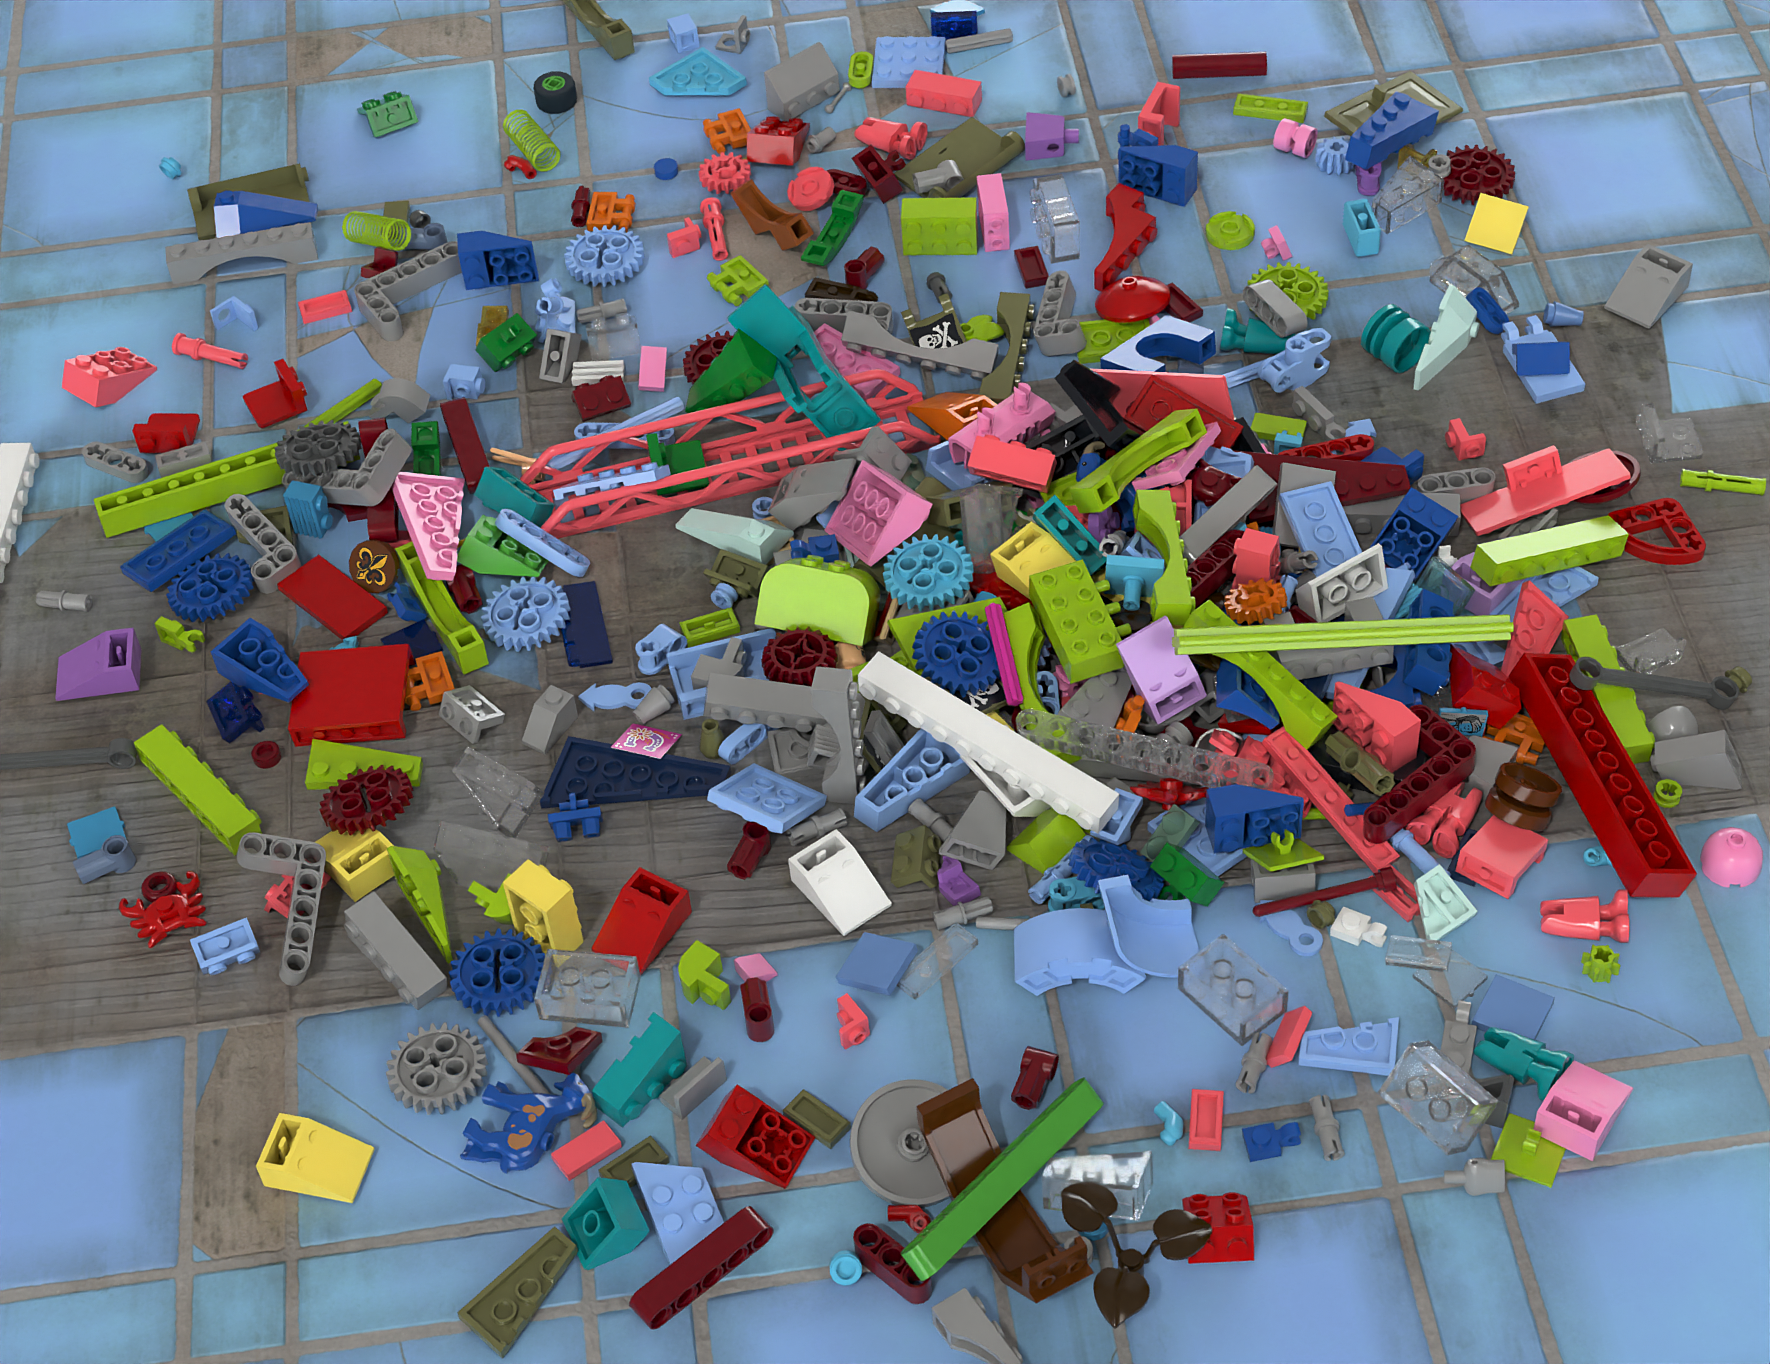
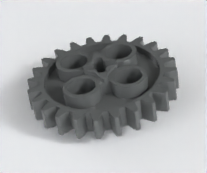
M322 420L318 425H314L311 422L309 427L299 426V431L290 430L291 435H283V440L278 441V446L275 447V456L280 469H285L286 473L293 472L294 476L301 472L303 477L309 473H313V476H316L321 471L327 474L329 469L337 471V466H347L346 461H354V456L359 455V450L362 449L361 439L356 427L351 428L350 423L343 425V421L334 424L333 420L324 424Z

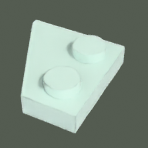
M1440 864L1418 878L1414 883L1427 943L1430 946L1467 922L1478 912Z

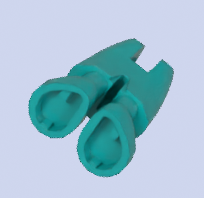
M1227 308L1220 350L1243 349V352L1279 354L1285 350L1286 341L1295 336V334L1279 337L1263 321L1249 318L1248 324L1243 325L1238 322L1236 311Z
M1490 1027L1484 1034L1485 1040L1478 1042L1474 1049V1054L1481 1060L1506 1075L1511 1074L1515 1080L1523 1085L1532 1078L1537 1083V1095L1541 1101H1544L1551 1087L1574 1061V1054L1570 1052L1546 1049V1043L1496 1027Z

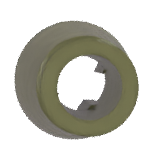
M706 719L702 723L699 749L706 758L718 759L720 758L718 750L725 737L717 720Z

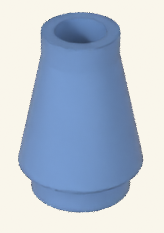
M1554 301L1553 304H1546L1543 323L1549 324L1550 327L1581 326L1584 312Z

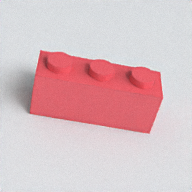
M914 70L906 85V102L908 106L974 117L982 102L981 81Z
M977 435L967 466L970 474L1048 493L1057 462L1055 455H1052V452L1047 449L1037 448L1033 450L1026 448V445L1020 442L1011 441L1009 444L1001 442L998 437L993 435H985L984 437Z

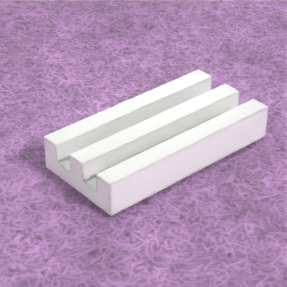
M624 360L573 362L572 386L584 383L592 385L609 375L614 377L621 375L622 380H624Z

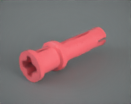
M710 197L701 202L700 211L704 214L702 219L703 225L709 232L713 258L717 261H722L728 257L722 229L725 221L724 216L720 213L722 208L721 202L717 198Z
M178 333L172 342V352L175 355H189L194 360L205 358L238 367L239 369H244L247 365L245 362L238 361V359L248 361L246 353L209 345L202 338L192 339L186 337L183 333Z

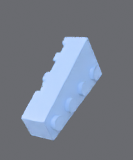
M921 728L855 797L854 817L878 832L908 813V809L913 801L921 798L923 802L927 801L969 774L970 768L960 758V754L955 748L945 742L937 741L930 733Z

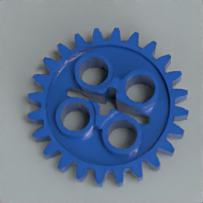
M217 553L214 559H210L209 555H207L203 562L197 559L195 561L196 565H186V572L178 571L177 573L180 578L171 579L173 585L167 587L169 593L166 594L168 603L177 617L181 616L183 620L190 618L191 622L196 621L200 617L201 621L204 622L209 616H211L212 620H215L216 615L219 613L222 616H226V610L228 609L235 611L234 605L236 603L243 604L242 597L250 596L248 590L254 588L252 584L254 579L251 574V568L244 558L240 560L238 555L231 558L229 553L221 558L220 554Z
M955 610L952 611L949 618L944 612H941L939 619L931 616L929 623L924 622L921 629L918 630L912 646L915 650L912 659L918 660L915 668L924 669L921 677H930V682L940 684V688L943 690L949 688L952 695L955 694L956 690H959L962 697L966 696L968 690L973 696H976L979 689L985 692L989 685L993 686L1000 673L990 631L986 630L987 621L978 624L977 615L970 620L967 617V612H964L962 617H958Z
M1093 837L1089 841L1082 839L1081 843L1076 842L1068 858L1070 860L1068 865L1072 867L1071 872L1078 874L1076 879L1086 881L1084 886L1094 887V893L1096 894L1101 893L1098 880L1129 875L1131 885L1141 893L1142 899L1150 901L1152 898L1157 899L1164 885V878L1150 867L1153 862H1147V857L1144 855H1137L1136 849L1128 850L1126 844L1118 846L1113 843H1107L1103 839H1100L1098 842Z
M498 928L495 936H491L488 931H485L484 939H480L475 935L473 936L475 942L473 945L466 942L463 943L465 952L456 951L457 960L451 961L452 970L449 971V976L456 1000H462L464 1008L471 1006L474 1014L482 1008L486 1016L490 1014L491 1010H495L497 1017H500L502 1010L506 1009L511 1015L513 1014L514 1006H518L523 1010V1001L527 1000L533 1003V993H542L541 984L547 983L545 974H548L545 953H542L541 945H535L533 937L525 939L524 932L522 931L515 937L512 929H509L506 935H502L500 928ZM498 952H500L501 967L499 968L501 982L500 993H497L498 985L496 981V978L498 977V966L496 961Z

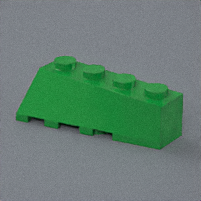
M738 328L732 340L725 344L720 355L712 360L711 366L701 374L690 388L685 412L691 413L745 399L773 380L777 357Z

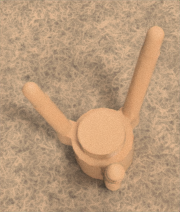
M497 448L490 449L492 453L501 455L492 456L494 461L522 466V475L537 460V458H529ZM539 472L530 482L531 485L536 484V481L543 482L546 474Z

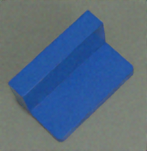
M1570 342L1512 344V354L1516 355V374L1518 376L1569 374Z

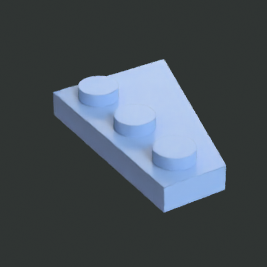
M1399 1017L1389 1018L1386 1023L1373 1025L1371 1021L1360 1023L1359 1027L1342 1029L1338 1026L1306 1031L1301 1039L1299 1065L1394 1076Z

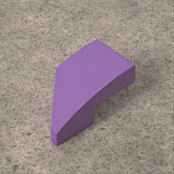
M943 855V864L937 873L938 886L942 895L953 906L958 905L957 902L959 901L964 904L980 896L979 886L963 872L961 863L957 859Z

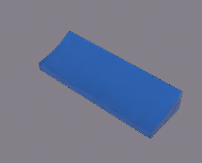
M1224 605V608H1223L1222 611L1227 615L1226 609H1225V605ZM1236 619L1233 620L1238 626H1249L1247 621L1238 624ZM1257 620L1254 621L1251 625H1260L1261 623H1259ZM1222 658L1216 678V707L1244 714L1262 723L1270 730L1279 724V713L1265 690L1243 669Z

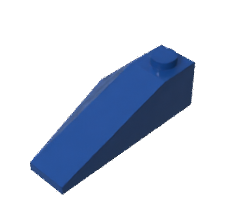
M223 191L216 194L214 203L216 238L281 226H291L298 223L314 222L317 218L318 205L317 203L245 191Z
M252 618L245 621L210 651L218 673L244 688L290 702L309 685L295 663L289 659L284 648L278 644L270 629Z

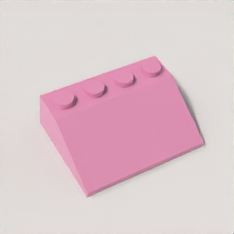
M862 460L847 487L846 495L840 500L824 531L829 535L835 534L836 540L867 565L873 566L892 551L894 547H897L921 527L922 523L928 518L933 504L890 473Z

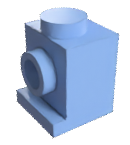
M450 364L443 379L447 400H452L453 397L478 399L480 393H483L485 389V379L481 376L480 367Z

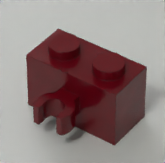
M869 145L852 157L858 171L866 179L868 185L883 204L903 191L893 171L903 169L906 163L903 158H900L896 150L890 152L887 159L883 160L874 147Z

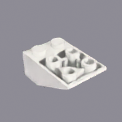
M837 829L788 859L791 881L843 936L892 906L891 901L856 849Z

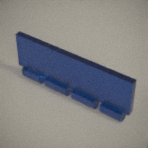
M596 582L564 585L562 589L567 595L571 608L568 611L570 619L564 620L566 627L561 628L568 665L570 667L580 666V668L612 664L613 659Z

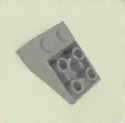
M1647 244L1634 257L1606 302L1604 309L1650 329L1688 288L1693 263Z
M850 458L796 467L781 479L768 512L792 531L800 525L802 527L805 526L812 516L816 513L822 514L829 507L830 503L834 500L838 502L846 495L848 491L846 487L854 476L853 469L857 460Z

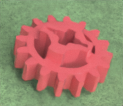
M721 152L718 157L713 154L711 160L704 159V164L699 166V179L702 187H707L709 192L715 189L716 194H720L721 191L729 194L730 190H735L744 182L750 180L751 169L750 165H748V160H742V155L734 157L733 152L729 153V155Z

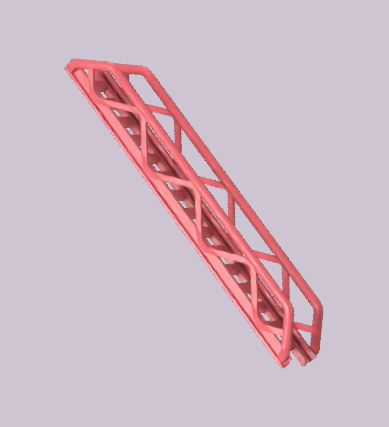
M873 369L843 376L850 385L876 379L888 383L874 398L866 399L865 401L881 418V421L874 427L879 426L887 436L891 433L902 432L905 441L895 444L905 454L927 450L941 444L940 435L934 436L911 425L907 413L911 412L907 410V407L923 401L922 391L919 392L917 386L882 369ZM822 381L801 386L800 388L811 398L813 395L821 393L828 386ZM895 387L908 394L888 400L885 398ZM780 391L553 445L539 456L522 475L520 480L553 503L552 498H555L553 490L578 481L577 476L593 473L595 477L599 476V472L614 469L615 473H620V469L635 465L636 470L642 469L641 465L651 463L650 457H645L583 472L582 468L612 442L621 441L648 449L647 441L634 437L697 422L675 444L687 442L716 417H724L756 427L757 431L701 444L706 467L666 476L657 481L624 486L623 484L620 488L607 491L598 490L594 491V494L582 497L576 496V494L568 496L569 500L561 504L557 510L554 506L551 516L540 527L559 539L778 486L781 479L796 468H790L787 458L801 455L804 465L835 461L833 455L839 451L838 448H859L872 427L826 438L809 418L786 424L785 420L795 412L791 405L775 421L769 423L737 414V412L786 401ZM896 417L897 421L887 424L882 422V419ZM821 435L822 439L808 442L807 437ZM796 441L797 443L795 446L782 447V443ZM594 447L571 470L562 472L546 466L554 456ZM765 447H771L772 450L770 452L758 454L756 451L757 449ZM824 450L814 458L812 452ZM745 453L747 456L736 460L731 458L732 455ZM719 458L721 460L720 464L711 466L706 465L707 461ZM776 461L779 471L772 473L764 472L762 464ZM539 472L553 477V480L532 485L530 483ZM737 472L754 477L739 480ZM720 475L716 480L712 482V476ZM707 477L709 480L708 487H703L701 490L689 493L688 490L677 492L676 496L668 498L662 497V495L658 496L656 491ZM635 498H640L651 502L637 505ZM616 500L611 506L609 505L608 501ZM598 504L600 514L585 517L583 507ZM623 504L626 505V508L619 509ZM572 510L575 520L560 523L567 513Z

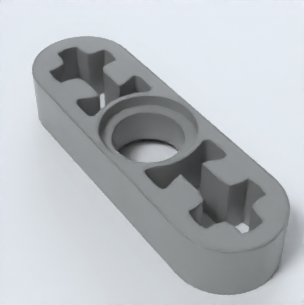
M91 442L84 446L82 450L83 457L88 466L128 482L139 483L144 481L149 475L144 459L101 442ZM114 460H122L116 465H110Z

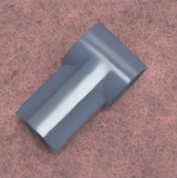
M431 223L424 228H410L411 239L408 246L404 249L430 251L448 243L443 225ZM402 228L401 239H400V241L398 242V244L401 242V240H402V238H403V228ZM405 228V238H404L402 244H403L404 241L406 240V236H407V229H406V228Z
M114 835L103 842L101 849L73 861V864L82 883L85 884L111 871L117 873L129 871L135 865L136 857L126 838L121 835Z

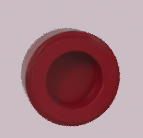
M262 741L256 744L251 751L254 764L262 769L272 768L281 760L279 746L273 741Z

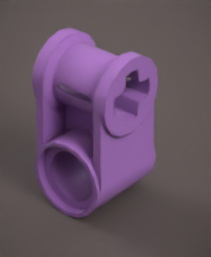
M1382 162L1367 170L1355 165L1359 193L1373 196L1379 192V176H1381Z

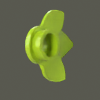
M978 315L971 318L967 323L960 324L966 342L971 339L988 342L1004 335V330L1001 326L992 322L993 317L990 315Z

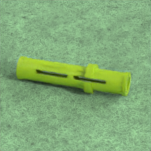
M1682 469L1680 486L1704 488V491L1711 492V489L1764 496L1766 478L1717 474L1713 470L1700 472Z

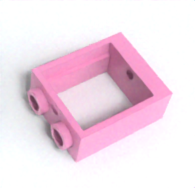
M1001 173L977 176L978 215L985 252L1009 250V216Z

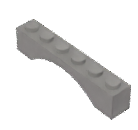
M311 222L165 247L166 264L173 285L197 281L215 266L242 257H272L293 264L318 260L317 244Z
M849 310L841 338L843 346H846V349L851 352L861 353V350L869 351L872 356L884 359L886 356L895 357L896 361L900 363L910 364L913 361L921 363V367L935 370L936 367L946 369L945 372L952 375L966 373L970 374L972 379L982 381L983 378L994 371L999 353L998 344L978 339H971L965 343L948 348L931 349L917 347L892 336L878 323L874 316Z
M816 666L811 687L813 709L832 726L841 747L827 761L822 781L823 794L827 795L826 802L855 804V797L867 786V776H862L865 770V758H861L863 740L859 739L862 724L861 721L857 720L860 704L855 701L858 684L853 682L852 670Z
M966 1288L961 1289L932 1307L933 1324L951 1349L968 1353L987 1364H1023V1359L1016 1347L1013 1345L1009 1347L1003 1339L1004 1333L996 1321L990 1322L985 1315L986 1310L981 1300L977 1296L972 1297Z

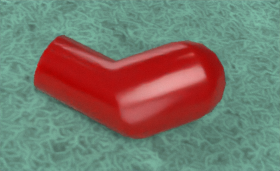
M515 155L507 157L508 159L504 162V167L507 170L513 172L517 167L527 179L535 178L537 172L528 160Z
M888 1205V1222L904 1221L916 1233H920L931 1222L928 1214L918 1205Z

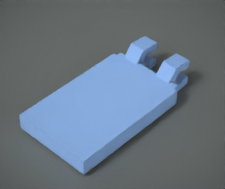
M1537 315L1527 317L1526 322L1530 326L1525 327L1527 334L1525 336L1519 337L1518 328L1513 321L1504 323L1502 326L1506 331L1501 333V338L1505 343L1503 345V353L1515 372L1516 355L1512 354V344L1558 342L1552 332L1548 330L1543 331L1542 322ZM1571 361L1569 374L1518 376L1535 404L1582 392L1585 388V382Z

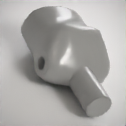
M1469 1159L1465 1163L1463 1171H1444V1184H1464L1466 1192L1472 1196L1486 1193H1505L1504 1160Z

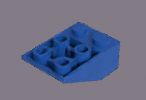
M1177 145L1119 148V183L1141 191L1144 195L1183 207L1186 206L1196 192L1197 151Z
M482 230L457 233L458 256L466 290L539 281L532 241Z
M1411 487L1370 548L1379 543L1382 546L1384 563L1390 568H1397L1408 562L1411 565L1409 570L1413 569L1415 573V578L1412 581L1414 582L1454 528L1458 515Z
M1238 784L1207 789L1205 827L1214 854L1232 852L1236 849L1252 846L1260 847L1272 843V832L1279 834L1280 841H1282L1285 837L1284 829L1293 833L1294 839L1301 838L1303 797Z

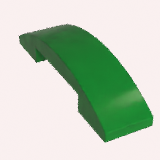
M845 190L839 192L831 206L832 214L816 241L811 240L801 256V261L825 266L836 257L854 227L863 203V195Z
M438 421L411 423L413 473L441 476Z

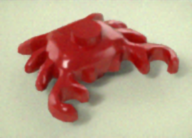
M1161 778L1160 782L1146 781V784L1139 783L1138 786H1130V790L1140 797L1161 803L1163 810H1170L1173 804L1180 807V805L1188 804L1191 801L1206 798V792L1209 787L1192 788L1191 786H1183V779Z
M186 872L187 879H192L190 883H176L177 889L181 894L159 897L147 908H144V904L139 898L133 907H126L128 905L127 899H121L119 903L121 914L128 918L138 919L130 921L132 928L142 929L137 933L138 938L151 936L148 948H153L163 938L167 937L168 932L179 927L189 928L205 926L207 924L205 920L197 918L206 910L204 905L197 906L203 898L202 893L199 892L192 897L200 885L199 876L195 872Z

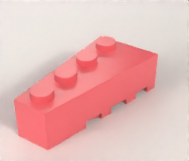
M1246 528L1242 538L1236 539L1233 554L1237 555L1232 569V573L1236 574L1232 589H1238V584L1240 583L1247 585L1249 580H1253L1255 583L1260 578H1264L1266 582L1274 579L1275 584L1279 583L1281 578L1279 575L1281 562L1278 561L1280 557L1279 536Z

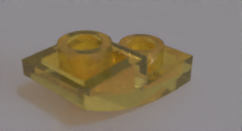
M507 306L482 307L481 323H478L476 347L482 337L508 320L509 309Z

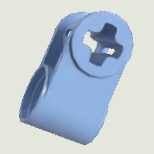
M665 624L658 625L650 634L638 641L635 646L636 654L640 657L638 661L639 671L645 675H653L660 672L668 664L667 653L686 648V637Z

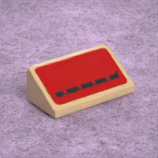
M890 592L873 640L891 646L895 637L887 622L890 619L896 618L902 605L898 604L897 598H891Z

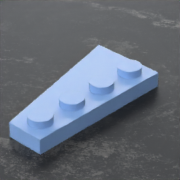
M651 462L641 465L642 469L638 470L633 465L621 468L620 473H615L614 469L599 472V476L595 477L593 473L577 476L578 481L554 489L555 500H560L573 494L580 496L598 490H611L621 487L623 484L624 486L657 481L671 475L669 465L658 466L657 462Z
M1577 566L1525 578L1489 615L1509 614L1510 622H1513L1522 583L1530 580L1560 608L1597 586L1599 577Z

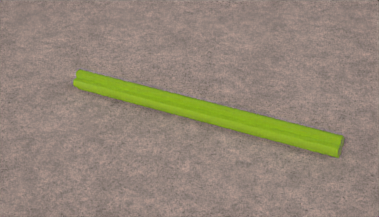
M1509 614L1179 628L1174 629L1172 647H1174L1175 655L1503 641L1511 640V632H1514L1513 622H1510Z

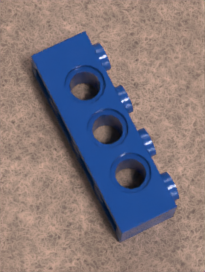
M1423 588L1409 606L1408 619L1455 617L1453 615L1454 602ZM1451 643L1406 645L1402 682L1432 696L1440 687H1445L1451 675L1448 671L1452 658V653L1450 652Z

